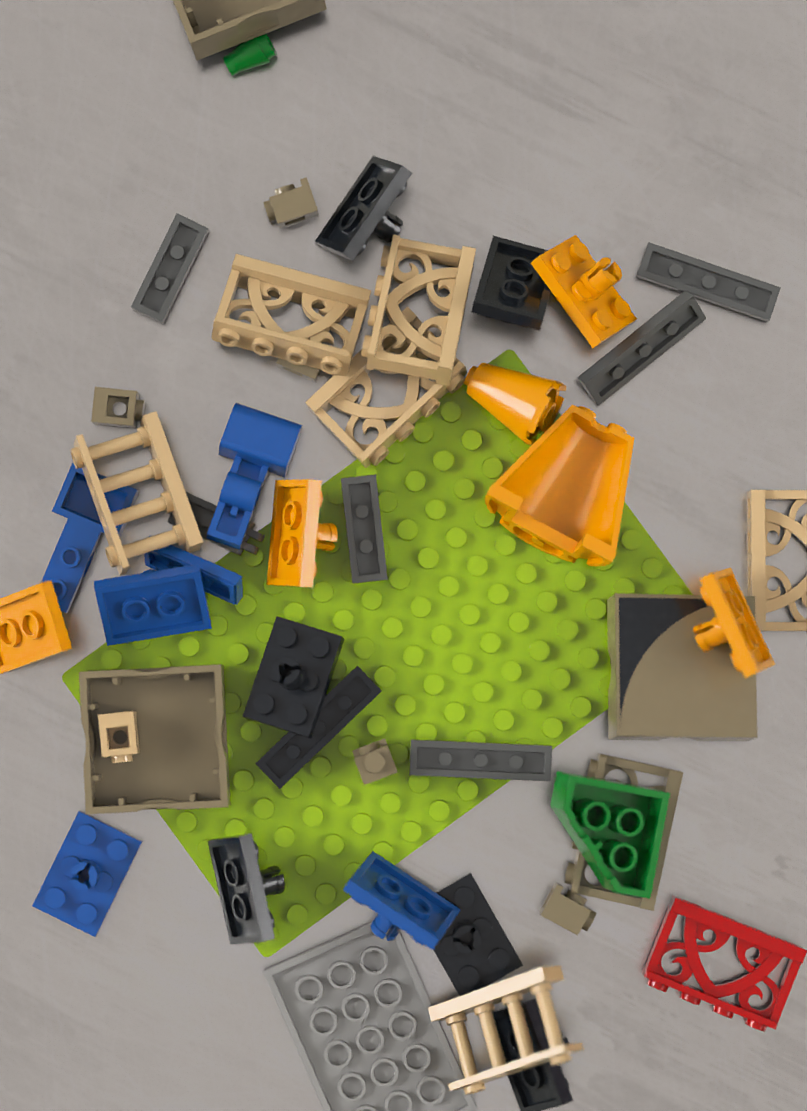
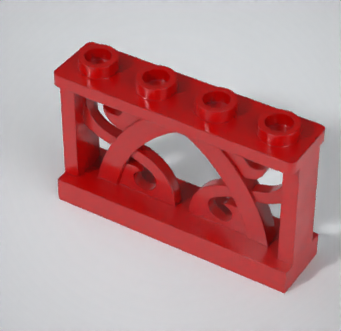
M672 895L668 910L642 975L649 979L647 985L655 989L667 992L668 987L681 991L680 998L685 1001L700 1005L701 1000L714 1005L712 1011L730 1019L733 1018L734 1013L747 1018L746 1025L765 1032L767 1027L776 1030L807 950ZM677 915L685 916L683 926L684 942H667ZM705 930H712L715 933L716 938L713 943L708 945L697 944L696 938L706 941L703 938ZM730 935L737 937L736 954L741 965L749 973L736 980L714 985L704 970L698 952L715 951L728 941ZM753 947L759 950V956L756 959H752L759 964L756 968L745 957L746 951ZM673 949L685 950L686 957L678 956L671 961V963L677 962L681 964V972L677 975L667 974L661 965L663 955ZM786 957L790 960L778 988L774 981L767 976L775 969L782 958ZM693 974L703 990L683 982L687 981ZM763 981L770 988L773 999L767 1008L756 1010L748 1003L749 997L757 994L761 1000L763 999L762 991L755 985ZM738 993V1001L740 1005L720 997H726Z

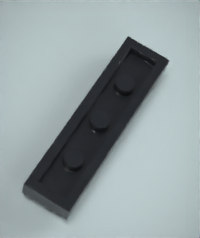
M356 666L325 696L311 739L288 732L255 764L280 789L382 690L359 666Z

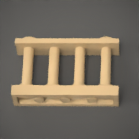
M157 411L143 415L140 423L141 427L137 428L135 433L87 447L84 436L81 434L76 436L74 448L70 449L76 469L82 468L106 535L109 544L108 547H105L108 562L111 568L117 566L119 575L127 573L129 569L127 559L176 543L178 546L183 545L185 551L191 553L200 550L203 544ZM140 445L143 448H149L152 460H149L148 465L99 480L92 460ZM154 478L155 481L160 479L164 492L160 493L159 498L112 513L110 512L104 493ZM161 511L172 513L176 524L172 526V530L122 546L116 529L117 525Z
M561 966L539 967L428 1008L431 1022L446 1021L447 1026H451L464 1079L449 1083L450 1091L464 1089L465 1095L478 1093L486 1090L485 1083L549 1061L551 1066L563 1064L572 1060L571 1054L584 1050L582 1043L564 1044L550 995V991L553 990L551 984L565 980ZM528 992L536 995L550 1049L536 1054L521 1001L524 1000L523 994ZM500 1002L503 1003V1006L507 1005L521 1056V1059L507 1064L493 1016V1011H495L494 1005ZM473 1012L475 1016H479L493 1068L481 1073L477 1072L464 1023L467 1021L466 1015Z

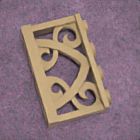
M393 234L391 246L384 245L381 258V266L386 267L385 275L377 276L374 296L380 297L378 306L371 305L368 326H373L372 336L365 335L361 356L367 357L366 369H379L436 380V384L450 386L476 248L462 246V249L403 239L400 238V235ZM404 258L419 260L423 264L425 272L419 274L418 268L413 263H409L411 271L403 273L400 271L398 264ZM431 263L453 267L432 270ZM394 279L400 285L390 293L392 280ZM438 284V292L441 289H447L450 294L446 297H439L433 285ZM426 288L430 301L437 308L449 312V315L432 317L423 322L416 331L406 320L398 305L410 295ZM385 313H387L392 325L383 327ZM430 328H438L442 333L439 337H433L429 332L427 339L424 337V334ZM392 337L396 340V343L392 345V349L401 347L405 341L410 346L405 352L398 355L385 352L382 342L385 338ZM417 350L423 355L438 362L414 358L412 356Z
M236 254L213 322L212 340L228 347L235 346L254 351L261 356H272L287 360L294 365H305L320 369L328 374L347 376L367 313L371 290ZM237 287L247 289L248 299L233 300ZM271 296L277 297L278 299L271 300ZM290 301L302 305L305 315L315 323L295 331L285 332L276 324L267 310L281 308ZM312 307L318 308L319 312H315ZM237 309H251V311L243 312L239 316V320H247L250 324L230 319L229 316ZM344 316L354 318L350 333L338 324ZM331 330L342 338L344 343L342 348L333 347L334 338L328 331ZM323 342H329V343L332 344V346H329V345H326V344H322V343H323Z
M407 306L402 311V314L417 331L422 322ZM427 330V332L424 334V337L426 339L429 332L433 337H436L430 330ZM387 337L382 342L385 352L398 355L405 352L410 346L405 341L401 347L392 349V345L396 343V340L392 337ZM361 349L352 358L347 376L334 375L305 403L309 410L365 468L370 464L376 466L389 454L387 448L397 439L400 442L405 440L414 431L415 426L413 424L422 416L427 418L433 414L441 404L439 400L448 391L452 394L464 384V376L468 372L466 366L455 357L450 386L436 384V381H431L427 378L407 375V391L402 405L369 407L368 405L373 393L372 382L368 376L371 370L366 369L367 357L361 356ZM416 352L412 356L424 360L429 358L422 353L416 355ZM375 369L384 374H398L395 372ZM356 385H361L365 388V394L360 404L356 403L360 395L353 396L351 394V389ZM421 387L427 390V392L419 399ZM332 407L351 416L345 431L326 413ZM359 418L365 419L362 426L365 436L370 428L378 430V436L371 444H360L354 438V427ZM396 420L387 429L386 423L384 421Z
M750 490L747 492V596H755V621L760 631H807V619L798 612L795 603L796 600L801 598L803 605L807 608V575L792 588L788 577L780 569L766 565V557L783 550L788 544L791 534L796 536L807 547V514L803 516L801 524L795 521L798 509L807 502V490ZM765 500H795L788 516L765 508ZM780 527L785 529L783 537L777 545L768 542V532L775 531L779 536ZM772 577L780 579L785 593L780 595L779 586L775 591L769 590L767 587L768 580ZM788 605L790 613L796 621L766 622V613Z

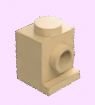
M137 711L98 715L102 757L111 756V763L133 761L132 754L140 753ZM119 730L127 734V740L123 744L117 743L114 738L115 733Z

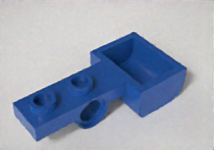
M235 403L219 446V455L234 461L223 484L206 539L240 550L266 476L270 472L285 477L302 431L301 424Z
M72 463L52 510V512L68 519L41 583L52 581L60 610L65 613L69 612L79 585L90 567L101 533H104L82 468L76 469L74 463ZM97 473L99 480L107 478ZM125 486L104 493L110 512L134 506L139 491ZM127 523L116 526L119 538H121Z

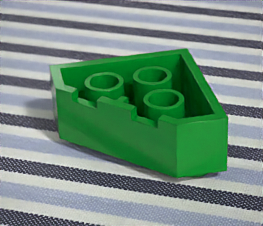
M557 771L550 806L603 888L620 894L651 899L670 793L654 788Z

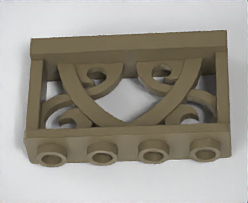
M598 753L597 760H590L587 772L588 777L605 779L610 771L620 769L628 775L632 785L638 786L635 771L664 777L663 786H649L648 788L670 793L651 899L609 891L603 888L602 885L590 884L585 877V869L588 863L573 841L572 849L577 850L574 863L568 862L564 883L570 884V893L654 911L683 772Z

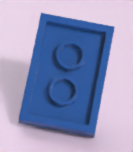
M199 564L157 571L149 569L139 574L94 581V591L107 646L212 629Z
M78 811L32 906L96 937L143 841L85 812Z
M374 851L371 852L352 875L343 891L351 895L354 901L361 905H366L378 913L370 925L371 930L376 936L384 939L386 936L387 941H393L397 937L399 930L402 929L411 935L415 942L425 945L431 950L435 948L461 911V909Z

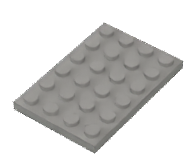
M371 923L263 970V974L323 1111L477 1110L472 1094L465 1095L464 1089L449 1090V1083L464 1079V1076L440 1021L431 1022L428 1008L432 1007V1003L400 931L393 941H387L386 936L384 939L376 936L371 930Z

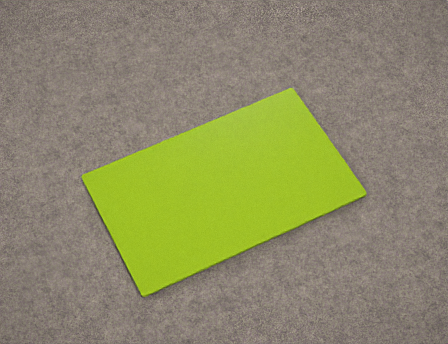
M513 350L504 351L488 363L531 374ZM465 384L452 394L448 392L439 400L441 404L438 409L429 417L425 418L422 416L413 424L415 426L414 431L405 440L400 442L397 439L387 448L389 454L378 465L370 464L365 468L356 459L321 485L323 502L319 508L318 523L335 524L338 531L337 542H333L335 548L332 551L316 549L315 562L317 564V573L313 579V587L266 585L272 522H270L258 531L265 535L263 542L251 537L247 541V543L259 548L257 555L243 550L240 556L230 551L214 563L242 576L243 597L237 605H234L205 592L212 629L107 646L106 642L67 670L62 676L63 682L80 704L79 672L224 664L231 805L218 808L180 810L169 808L156 810L218 895V886L207 842L209 840L252 833L253 841H255L259 850V869L264 870L271 866H277L281 870L278 875L283 874L285 889L283 893L266 896L268 909L272 913L275 922L273 929L275 939L253 943L264 957L272 956L351 898V895L343 891V889L372 851L393 865H396L510 781L508 779L409 775L411 739L550 745L554 749L608 709L611 660L608 652L607 599L614 594L693 595L625 501L616 555L613 562L606 566H588L586 564L588 559L583 558L576 559L575 563L557 558L531 546L499 523L502 516L497 511L495 514L490 513L485 503V496L489 488L531 446L524 443L467 394L468 386ZM558 413L555 421L561 416L560 413ZM540 431L536 439H539L544 432ZM376 474L388 580L353 584L341 478ZM276 616L340 635L344 638L326 695L356 666H359L382 690L280 789L255 763L288 732L243 717ZM385 738L397 768V773L364 785L352 750Z

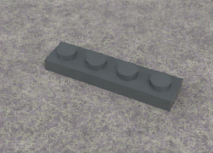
M650 242L647 244L636 276L682 293L687 290L696 298L766 322L770 321L781 287Z
M685 290L578 377L579 381L591 399L599 406L702 323L706 316L694 296Z
M411 739L409 775L551 781L552 746Z

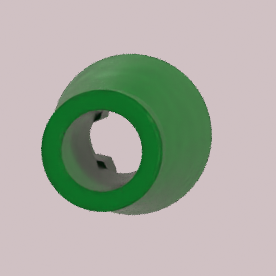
M263 34L239 44L231 53L223 57V61L229 72L234 76L239 72L270 63L271 58L276 56L277 52L267 34Z

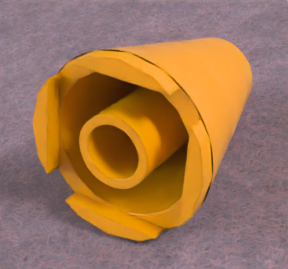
M481 363L478 367L473 366L464 381V384L468 386L467 394L529 446H532L538 440L536 437L540 431L545 433L554 423L564 401V398L558 395L559 391H566L565 384L559 381L487 363Z

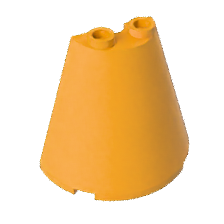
M572 404L489 488L485 496V503L490 513L495 514L497 511L502 516L499 522L502 526L531 546L572 563H575L578 558L588 559L586 562L588 566H606L613 562L616 555L635 438L628 435L627 431L618 424L609 423L608 426L601 425L595 420L596 414L592 410Z

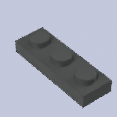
M178 213L176 214L131 305L132 309L164 323L209 232L207 227Z
M376 474L341 478L352 583L388 580Z

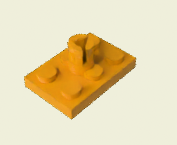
M574 235L539 255L531 264L590 346L594 348L628 327L637 318L632 313L628 303L622 299L613 286L622 278L621 269L614 261L610 265L611 258L607 257L600 259L596 263L589 254L588 248Z
M312 479L275 480L266 585L313 587V579L317 573V564L315 562L316 549L332 551L335 548L333 542H337L338 531L335 524L318 523L319 508L323 502L322 481Z
M727 568L700 578L703 585L700 587L701 595L705 603L709 607H713L717 616L693 627V632L696 634L695 639L699 647L706 653L720 644L729 642L733 650L731 652L732 662L738 672H743L745 678L776 665L732 569Z
M52 581L36 584L0 599V674L72 649Z

